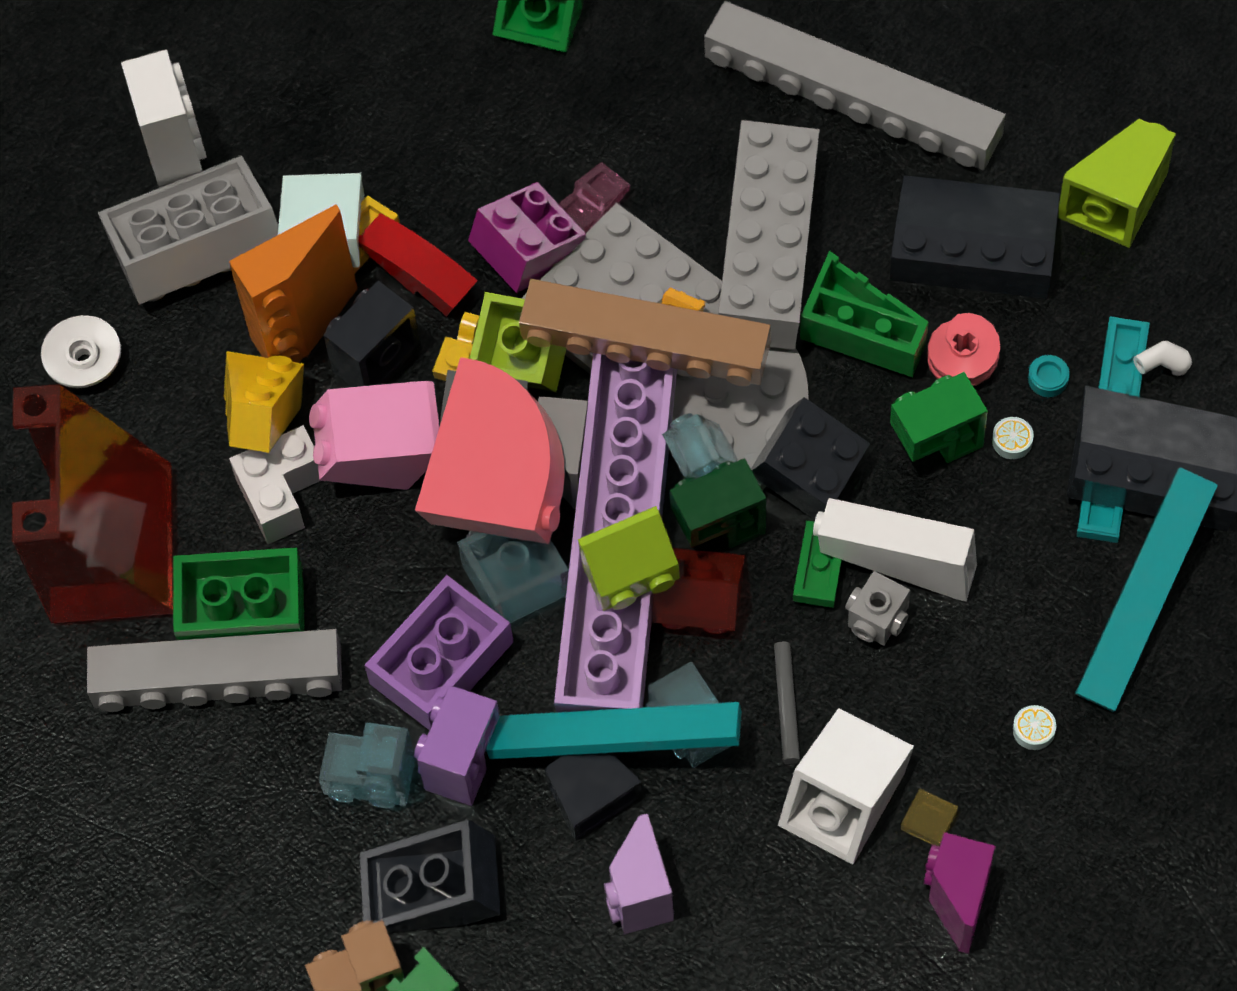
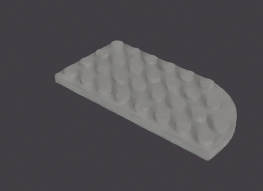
M617 203L586 233L585 239L573 252L557 262L540 279L541 281L660 304L663 294L671 287L675 290L683 291L696 299L704 300L706 304L703 312L718 314L722 286V281ZM777 347L769 348L761 385L750 383L749 386H737L728 382L725 378L715 376L697 378L689 375L684 370L677 369L671 437L713 469L723 462H736L743 458L746 459L748 465L752 468L787 409L803 397L808 399L806 371L796 347L795 350ZM566 349L565 356L591 375L593 353L578 355ZM757 480L759 486L763 490L766 487V485Z

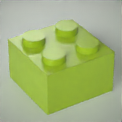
M485 292L470 359L495 366L514 379L528 381L527 387L556 392L567 348L555 345L537 347L522 339L519 320L525 299Z

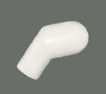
M1162 341L1133 357L1135 367L1141 374H1145L1162 365L1172 370L1173 375L1180 376L1185 374L1192 365V359L1188 351L1168 341Z

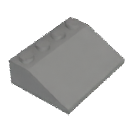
M242 156L98 212L139 305L147 301L159 300L167 293L184 286H194L201 282L202 279L219 272L231 271L230 260L277 236L279 227L270 203Z

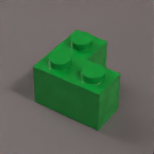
M962 372L953 377L951 375L943 376L937 379L931 387L918 393L908 392L900 396L895 403L891 404L890 424L912 462L939 450L946 463H949L983 447L988 411L966 373Z

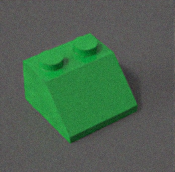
M499 0L493 35L566 52L584 0Z

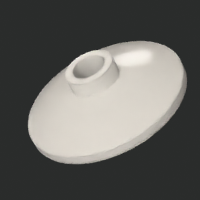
M75 316L61 321L49 331L41 349L42 363L48 375L59 384L72 388L93 386L106 379L116 368L121 355L120 340L116 331L106 321L93 316ZM82 355L90 356L86 360L77 361L78 358Z

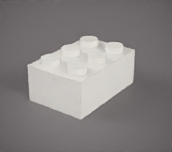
M167 50L121 62L158 186L168 185L202 172L199 160L207 157L179 63L171 64Z

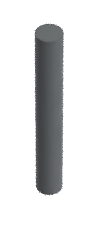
M777 642L774 644L783 763L796 764L800 762L791 645L789 642Z

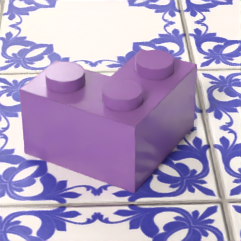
M449 685L444 698L438 697L436 699L430 717L433 724L428 735L422 734L419 738L414 754L419 765L418 773L421 774L426 791L472 806L487 771L484 753L500 717L497 701Z

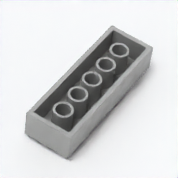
M741 120L718 315L770 324V347L795 350L800 320L819 129Z

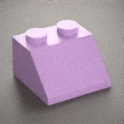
M648 814L640 815L609 867L611 882L604 884L611 920L613 923L621 922L624 935L674 921L672 892Z

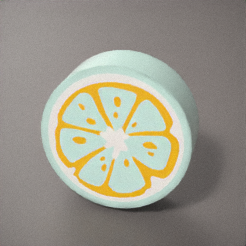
M1007 417L1000 420L994 427L992 445L995 451L1007 459L1024 457L1032 448L1034 437L1032 427L1028 422L1018 417Z
M1032 705L1021 709L1017 713L1013 725V734L1016 741L1024 748L1030 750L1043 749L1052 742L1055 736L1056 721L1053 714L1046 708Z

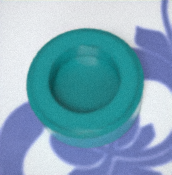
M1044 355L1032 362L1029 368L1028 383L1035 393L1044 397H1054L1066 389L1069 380V368L1061 358L1053 355Z

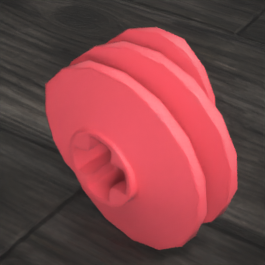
M972 313L957 314L951 321L941 324L930 337L927 349V361L930 371L937 379L946 375L953 377L965 372L973 386L979 385L987 380L997 368L1000 353L999 335L994 326L984 317Z

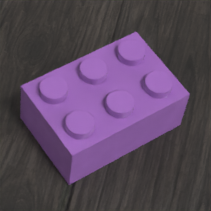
M446 575L365 664L369 683L430 730L433 724L430 717L436 699L438 697L444 698L449 685L470 691L513 643L511 625L509 621Z

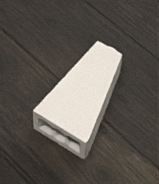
M828 498L825 512L819 511L817 513L813 535L818 536L821 553L967 602L977 567L974 529Z

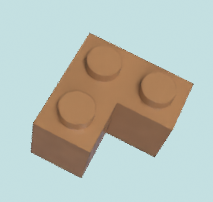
M383 920L376 923L364 921L350 928L349 933L342 935L346 950L340 952L337 950L325 951L317 955L312 963L305 965L314 991H388L385 987L395 977L401 982L404 980Z

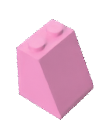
M418 381L328 389L312 406L309 414L310 426L314 428L315 446L313 459L318 464L319 480L408 490L427 471L439 431L434 382Z

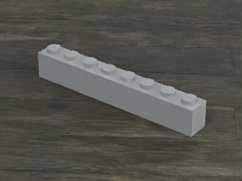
M724 1L705 34V57L709 58L716 65L721 67L729 66L745 73L746 76L753 80H763L778 86L787 94H797L810 99L821 108L834 109L848 115L858 123H868L881 128L892 137H903L913 141L927 151L939 152L952 157L961 165L967 167L974 166L984 170L1003 135L1005 114L729 2Z

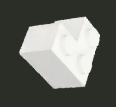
M304 425L281 435L269 453L247 450L229 458L236 481L267 544H271L305 528L293 493L322 481L319 480L318 464L313 459L314 445Z

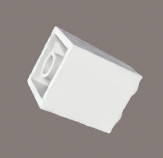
M838 708L796 767L778 826L854 864L903 778L914 746Z

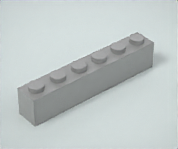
M336 629L87 647V694L94 709L99 708L106 712L120 711L124 709V706L141 705L148 709H158L164 707L166 703L182 702L189 706H199L207 703L208 700L224 699L230 703H241L247 701L250 697L265 696L271 700H283L292 694L307 693L313 697H324L334 691H342L341 644Z

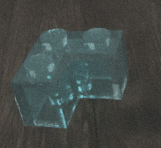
M366 723L363 737L329 732L319 777L323 793L339 802H352L354 798L368 800L372 805L381 808H393L395 804L406 806L415 764L408 728Z

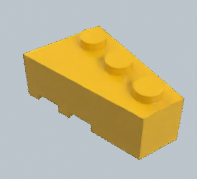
M226 352L224 400H226V415L228 418L229 446L267 453L271 451L301 408L304 364L292 362L290 358L285 356L266 358Z

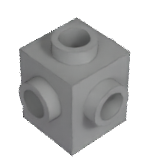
M873 571L862 589L856 587L846 603L845 609L849 610L848 627L860 639L867 642H873L874 640L884 646L891 634L898 636L906 624L908 614L905 612L909 607L910 589Z

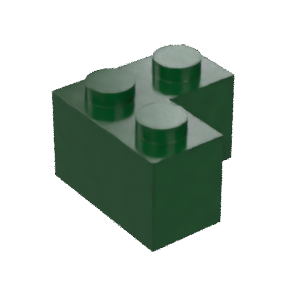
M745 458L736 462H723L717 465L712 472L698 478H685L678 482L673 489H670L671 509L691 548L722 535L730 549L766 533V497Z

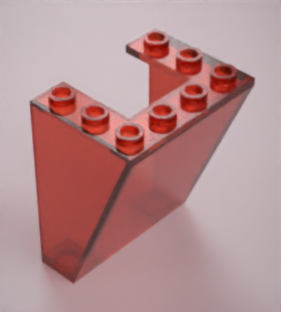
M60 384L13 388L14 429L28 428L50 479V499L13 502L12 542L50 622L62 623L174 614L171 463ZM33 512L43 513L47 517V521L41 530L29 532L23 528V521L27 515Z

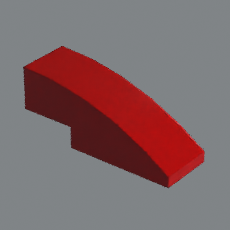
M382 213L359 236L358 246L412 294L418 291L445 316L453 310L478 281L431 243Z

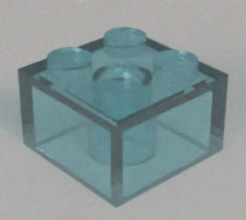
M477 532L457 542L462 566L482 601L510 623L566 596L569 569L551 539L549 544Z

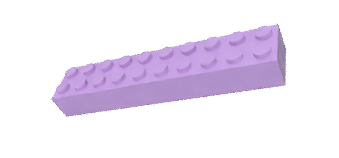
M593 353L554 700L556 712L643 708L654 593L650 591L636 597V601L626 608L620 610L610 608L603 612L583 569L578 539L654 506L657 507L662 519L677 369L670 368L669 370L661 371L653 369L643 362L630 360L627 363H619L610 360L606 355Z

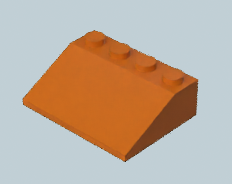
M337 204L229 261L251 340L262 357L266 358L285 356L290 358L292 362L300 363L302 358L309 355L325 333L329 323L339 315L358 289L341 211Z

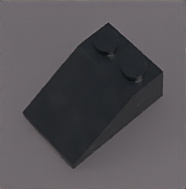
M468 819L360 852L363 922L373 921L376 923L383 920L387 933L461 926L501 915L495 835Z

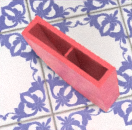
M460 357L415 511L430 524L549 544L552 531L557 529L560 521L559 507L565 476L564 456L557 430L544 408L517 380L495 366L482 361Z

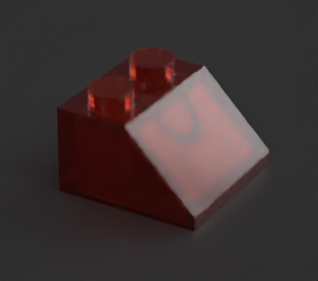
M673 548L679 565L680 579L675 580L674 585L660 593H654L652 622L662 623V626L669 629H682L686 626L701 627L704 631L715 634L725 633L727 630L735 631L745 555Z

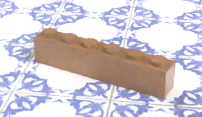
M530 279L519 320L522 339L537 347L555 345L566 347L567 350L578 355H588L590 352L606 355L610 360L619 363H627L632 360L646 363L649 367L661 371H666L670 368L684 370L689 375L697 378L715 376L725 378L728 382L737 386H749L750 383L761 385L771 344L770 324Z

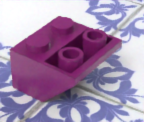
M536 182L479 208L468 241L510 287L518 293L528 288L530 279L540 280L557 262L573 252L585 239L586 233L546 190Z

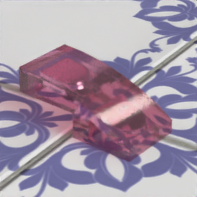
M600 163L577 180L574 192L558 204L587 233L616 203L618 204L628 192L630 184L606 165Z

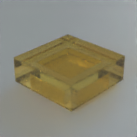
M919 789L901 824V830L932 845L940 846L944 832L947 833L958 812V806Z

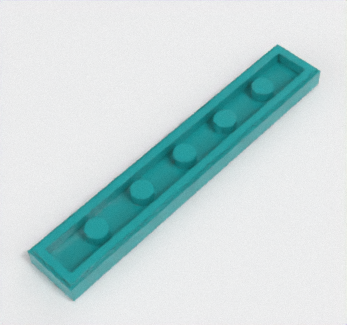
M1117 317L1109 318L1099 382L1100 389L1139 397L1142 374L1135 367L1133 357L1146 350L1149 330L1148 322ZM1082 501L1077 537L1117 543L1123 508L1116 506L1114 508Z
M1181 467L1177 469L1075 695L1109 711L1114 712L1218 484Z
M739 702L505 715L499 717L486 747V752L489 759L739 746L742 711Z

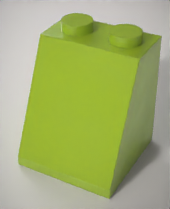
M1141 119L1136 120L1066 172L1063 178L1057 218L1130 248L1167 176L1176 133L1168 131L1158 123H1148Z

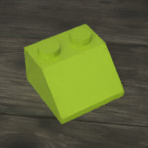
M656 506L578 539L583 569L603 612L610 608L614 610L626 608L636 601V597L650 591L652 593L663 592L672 587L675 580L680 579L679 565Z

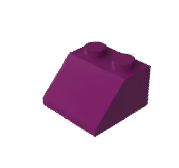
M944 832L941 845L931 846L924 884L931 886L929 901L960 952L969 954L990 875L995 846Z

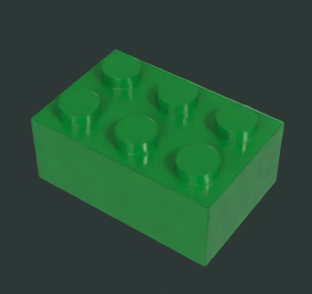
M297 547L173 556L174 634L177 640L304 631L303 565Z

